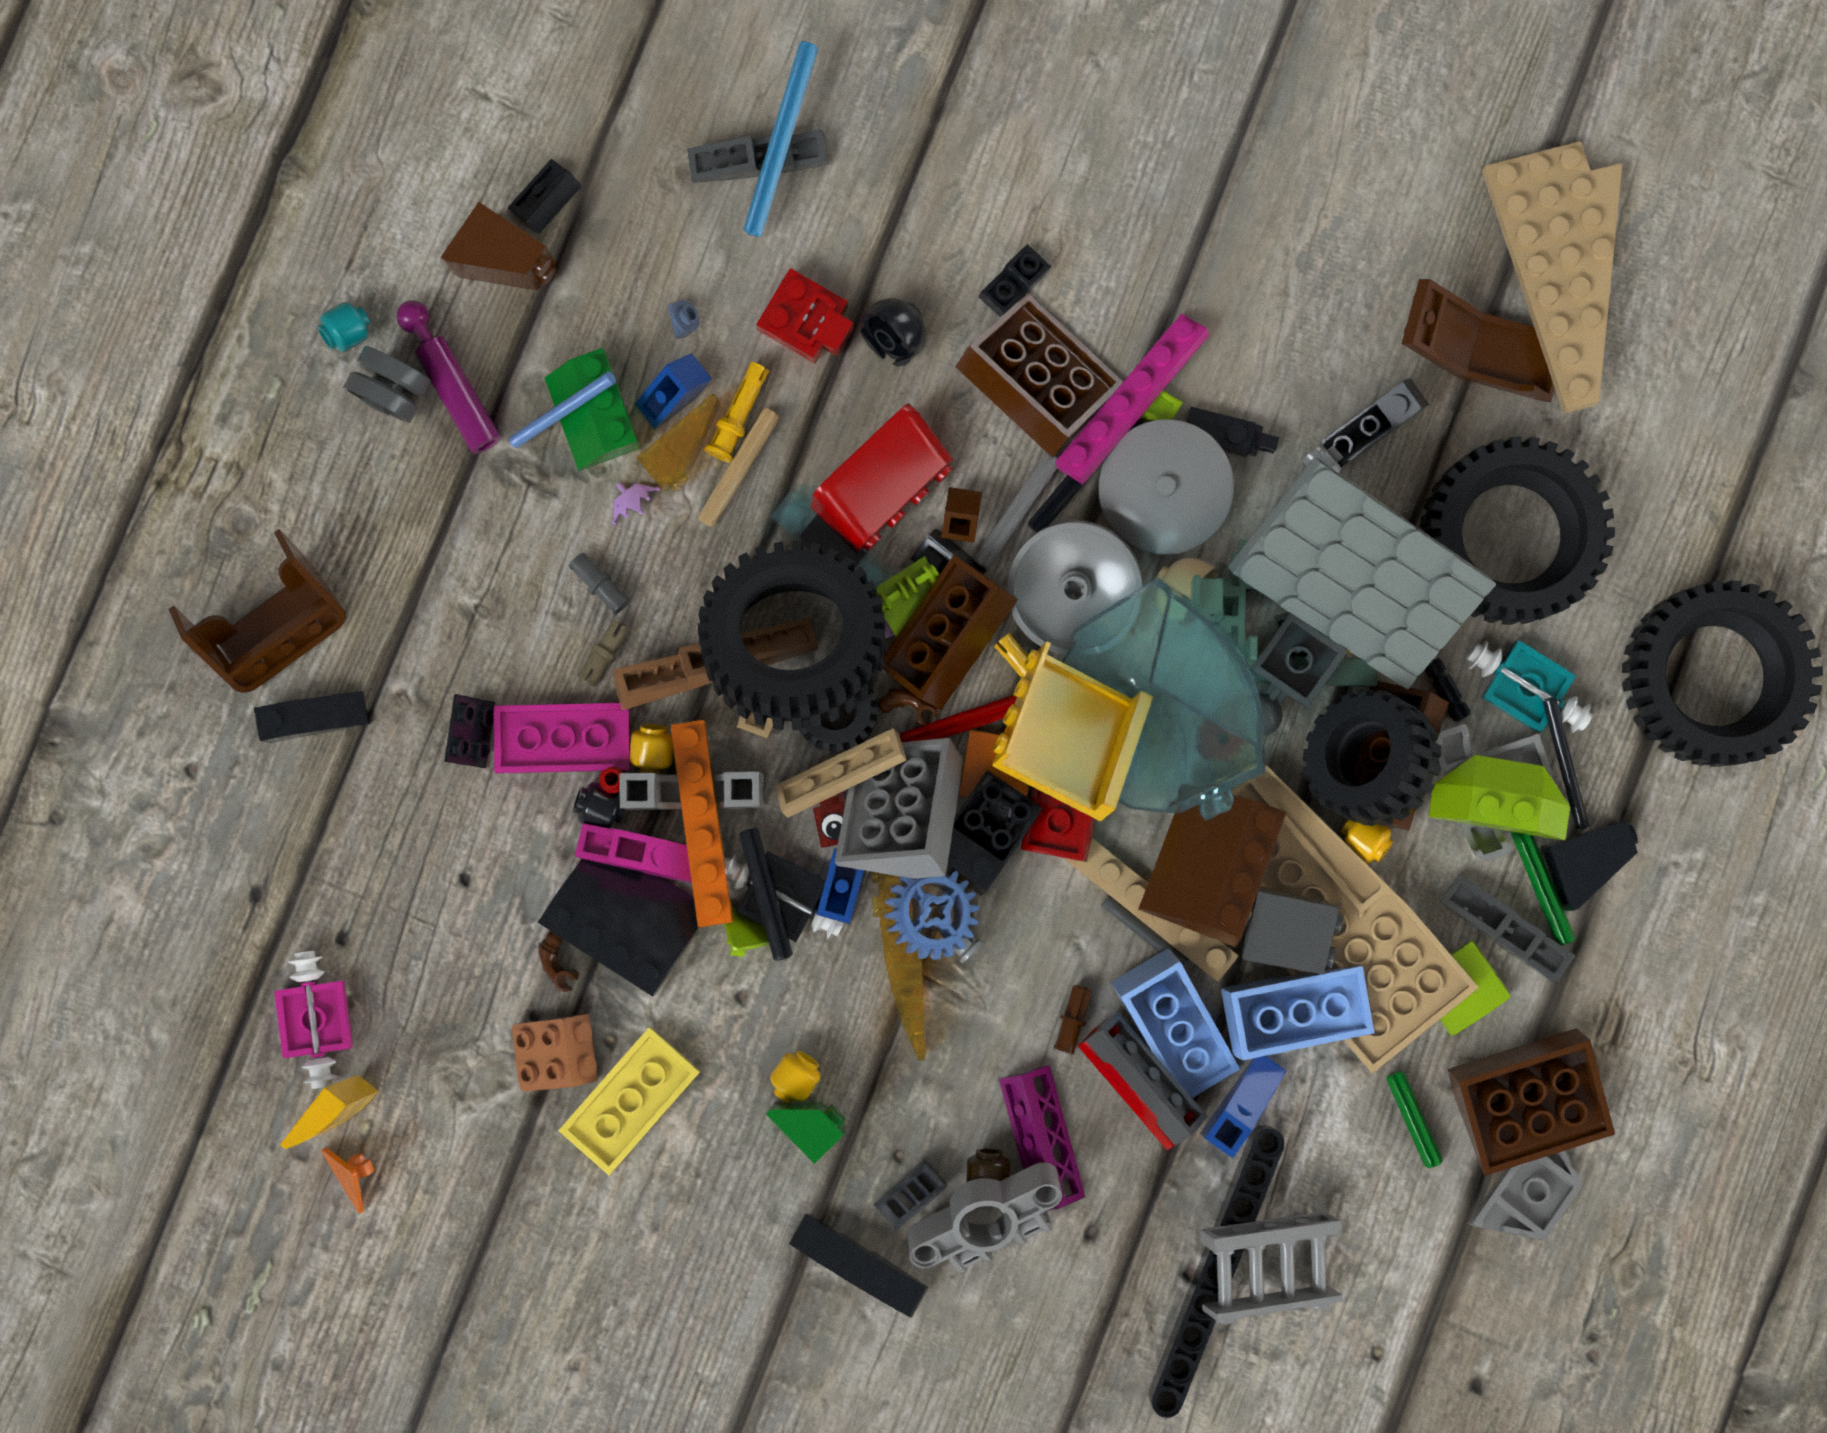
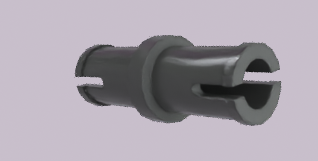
M584 552L577 555L571 561L569 568L588 586L587 590L592 595H597L615 615L620 613L629 604L630 599L610 581L611 576L607 572L602 573Z

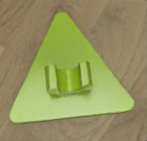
M731 905L734 923L724 924L727 933L726 944L731 946L729 954L744 957L749 949L769 945L765 927L736 912L737 908Z

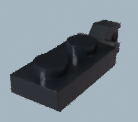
M1191 407L1189 410L1187 423L1207 432L1217 441L1224 452L1247 457L1248 455L1257 456L1258 450L1272 454L1276 451L1279 437L1262 433L1264 426Z

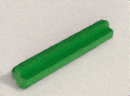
M1399 1070L1386 1076V1080L1424 1166L1433 1168L1443 1162V1158L1405 1073Z

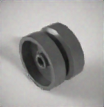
M364 346L357 362L362 369L372 374L373 377L371 378L360 372H352L349 374L343 388L361 399V402L387 416L391 415L404 422L411 423L418 407L414 401L401 393L403 391L415 397H423L432 381L405 363L375 348Z

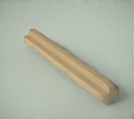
M768 408L762 410L698 515L700 522L709 527L715 526L778 423L779 415Z

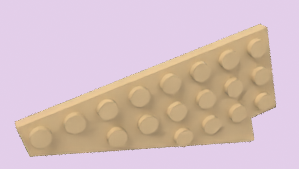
M1581 141L1486 165L1482 170L1563 414L1596 406L1600 400L1622 176L1621 163L1591 171Z

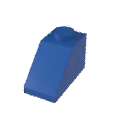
M690 353L667 364L635 402V405L653 428L657 429L696 399L712 378L693 354Z
M835 848L817 915L850 924L862 890L866 871L837 866L835 864L837 848Z

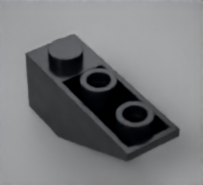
M1408 378L1385 393L1321 442L1327 450L1332 445L1343 456L1338 464L1340 467H1343L1430 404L1411 378Z

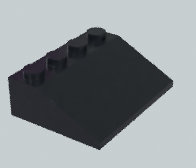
M585 859L580 860L537 922L652 997L657 995L699 930L694 897L665 878Z

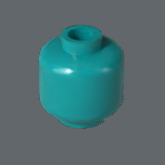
M342 302L321 315V325L317 326V329L323 341L331 350L336 348L340 352H346L368 338L366 326L371 323L362 307L355 308L348 302Z

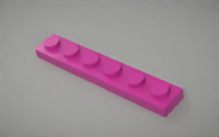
M1181 313L1055 461L1057 468L1079 483L1084 484L1208 338L1207 328Z

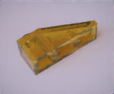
M714 393L636 457L664 493H667L670 489L675 492L688 481L686 476L693 469L720 407V402Z

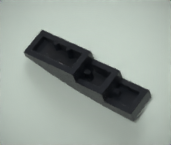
M805 1214L789 1242L791 1246L820 1265L910 1318L913 1317L929 1288L875 1251H869L845 1234L836 1232L810 1214Z

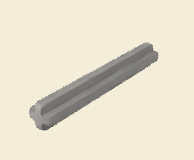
M1048 453L1044 455L974 558V561L981 567L990 568L1058 469L1055 461L1058 459L1056 456L1052 458Z

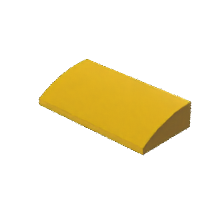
M359 1075L324 1087L281 1142L280 1146L288 1149L343 1124L360 1112L379 1091Z

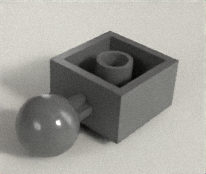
M1289 613L1251 668L1271 683L1264 693L1250 695L1242 702L1239 709V721L1242 727L1254 736H1267L1275 732L1282 722L1283 713L1280 704L1287 694L1308 708L1348 650L1308 623ZM1303 650L1307 653L1306 659L1309 661V664L1307 666L1301 664L1297 668L1293 665L1295 659L1291 654L1293 651L1300 653Z

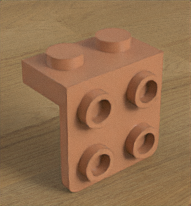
M589 1013L513 1025L512 1035L518 1082L522 1091L569 1088L598 1081Z

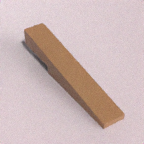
M809 617L740 633L743 644L749 653L767 666L818 650V643ZM700 643L680 647L679 654L613 669V682L622 711L712 683V681L709 682L706 674Z

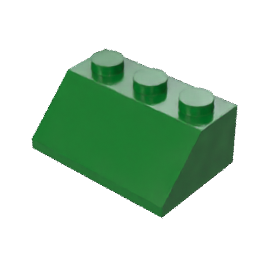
M599 348L568 360L544 377L554 406H557L609 371L613 375L614 372L604 349ZM617 380L615 384L560 419L578 471L642 449Z

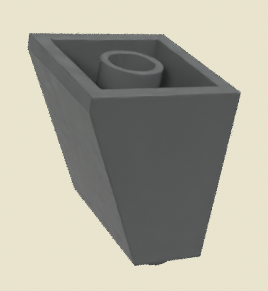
M1260 886L1250 914L1242 949V959L1324 975L1325 967L1332 968L1336 947H1331L1333 933L1340 934L1344 914L1338 913V904Z

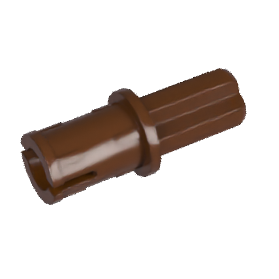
M1080 985L1073 986L1065 1014L1060 1015V1018L1063 1020L1056 1044L1054 1045L1055 1049L1069 1054L1075 1053L1074 1050L1082 1025L1086 1026L1087 1023L1084 1021L1092 995V990Z

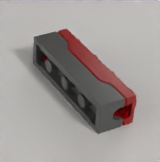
M1118 1012L1095 1027L1078 1045L1079 1049L1166 1150L1192 1136L1208 1117Z

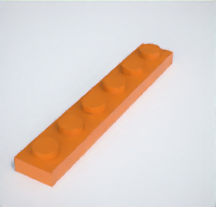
M699 720L673 724L670 727L697 924L699 928L734 923L706 721Z

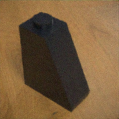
M1627 820L1614 821L1567 837L1564 841L1558 840L1541 846L1556 892L1565 911L1579 909L1638 853L1635 845L1638 844V837L1633 826L1628 825Z

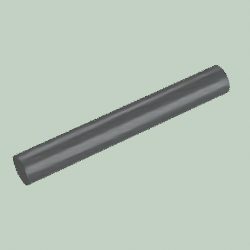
M1110 895L1102 902L1101 906L1159 953L1169 948L1181 962L1182 966L1188 961L1187 957Z

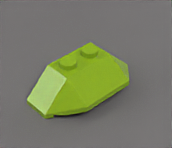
M1474 755L1434 783L1428 818L1563 841L1566 839L1570 805L1544 766Z

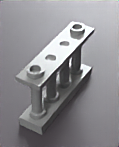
M1324 1211L1200 1229V1243L1217 1255L1218 1301L1202 1304V1310L1215 1319L1216 1322L1230 1324L1236 1322V1318L1305 1307L1325 1309L1330 1307V1303L1343 1302V1295L1326 1285L1325 1241L1328 1240V1236L1341 1234V1220ZM1308 1239L1311 1241L1312 1287L1295 1289L1294 1245L1297 1244L1298 1240ZM1278 1244L1280 1245L1281 1292L1264 1294L1262 1250L1266 1249V1245ZM1245 1248L1249 1251L1250 1297L1232 1299L1231 1255L1234 1254V1250Z

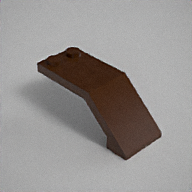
M1419 279L1413 296L1407 325L1404 329L1402 345L1460 379L1551 403L1555 387L1534 327L1483 313L1433 280Z

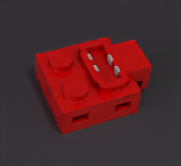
M789 268L758 320L756 327L762 334L815 364L823 349L835 356L839 355L854 329V323L843 317L848 309V301Z

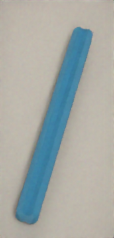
M801 41L796 52L743 228L744 232L751 236L761 237L818 52L816 45L811 42Z

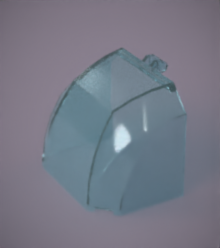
M1157 577L1074 630L1071 638L1075 642L1061 661L1062 663L1132 699L1140 691L1153 696L1118 800L1119 803L1132 810L1172 814L1182 813L1200 804V814L1204 820H1210L1219 813H1225L1232 808L1231 805L1234 798L1230 789L1265 773L1263 712L1258 683L1244 653L1224 627L1193 600Z

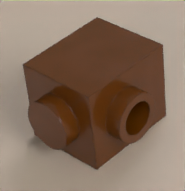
M949 487L941 538L975 542L982 492Z

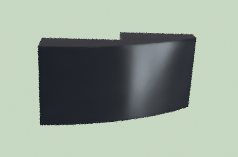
M1027 244L1005 265L1003 271L980 292L979 298L1001 317L1034 288L1050 270L1051 265Z

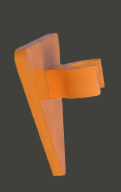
M327 1147L321 1149L324 1158L358 1214L362 1213L364 1208L358 1178H364L375 1171L370 1159L365 1160L363 1154L358 1153L346 1163Z

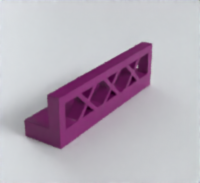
M1050 1065L1000 1078L999 1082L1023 1170L1040 1162L1050 1163L1057 1169L1062 1198L1058 1205L1049 1210H1056L1085 1198ZM1041 1076L1044 1087L1041 1096L1036 1093L1033 1078ZM1046 1110L1051 1113L1053 1121L1050 1129L1045 1126L1043 1118ZM1055 1143L1060 1147L1062 1154L1059 1162L1054 1159L1052 1152ZM1064 1176L1069 1180L1072 1194L1064 1196L1061 1185Z

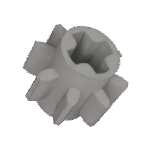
M1320 444L1302 459L1306 466L1316 457L1338 473L1343 470L1338 464L1343 456L1333 445L1326 450Z

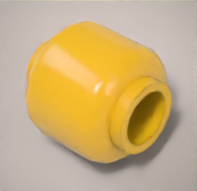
M659 724L640 725V729L634 731L631 735V764L639 767L640 773L660 774L661 769H666L672 765L674 748L672 734L667 731V727Z
M1348 820L1341 830V834L1345 836L1343 841L1366 864H1370L1373 861L1379 863L1394 843L1390 839L1391 829L1386 825L1380 826L1375 824L1374 826H1366Z
M799 1050L796 1053H785L770 1075V1081L775 1087L773 1093L786 1103H790L792 1100L798 1102L806 1101L821 1078L818 1071V1062Z

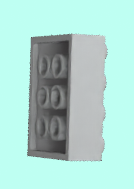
M950 738L902 742L906 761L848 789L835 864L841 867L913 879L946 876L964 760Z

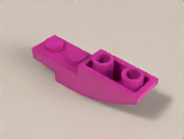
M582 823L575 853L576 858L692 883L687 845L614 828L613 830Z

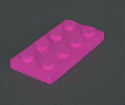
M620 703L494 706L495 774L603 771L612 766L618 767L622 771H631L630 709L622 711Z

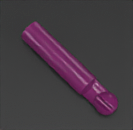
M415 300L405 301L397 310L398 324L404 331L414 333L420 343L414 353L428 378L432 381V385L471 453L478 454L490 449L501 440V436L443 336H432L427 327L429 313L425 305Z

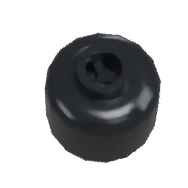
M597 782L589 783L586 788L580 787L573 808V813L577 814L578 821L581 824L585 823L608 829L612 827L614 821L620 823L625 809L620 808V792L608 793Z

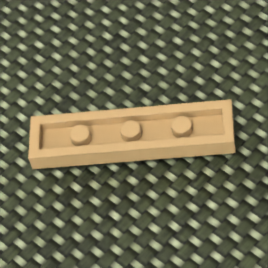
M892 728L775 785L781 812L789 818L906 761L904 749L897 731Z

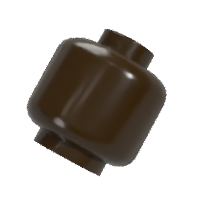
M977 1149L975 1155L967 1159L966 1182L980 1178L1002 1181L1010 1177V1160L1002 1155L1003 1152L1001 1150Z

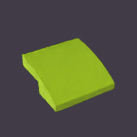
M1473 939L1450 953L1479 987L1440 1019L1451 1037L1489 1014L1512 996Z

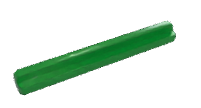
M1510 832L1555 942L1561 946L1575 940L1574 932L1534 836Z

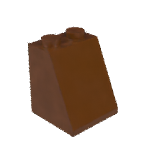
M480 202L477 203L440 257L451 272L459 278L537 291L542 284L547 285L556 272L554 266L557 264L545 245Z

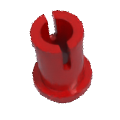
M615 766L604 769L599 777L601 788L611 794L620 792V773H624V771ZM618 778V782L611 786L613 779Z

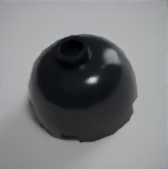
M896 298L879 300L859 318V322L863 321L864 324L860 332L867 345L880 358L884 359L887 354L892 359H895L892 363L895 366H906L924 345L926 337L925 324L920 310L912 303Z

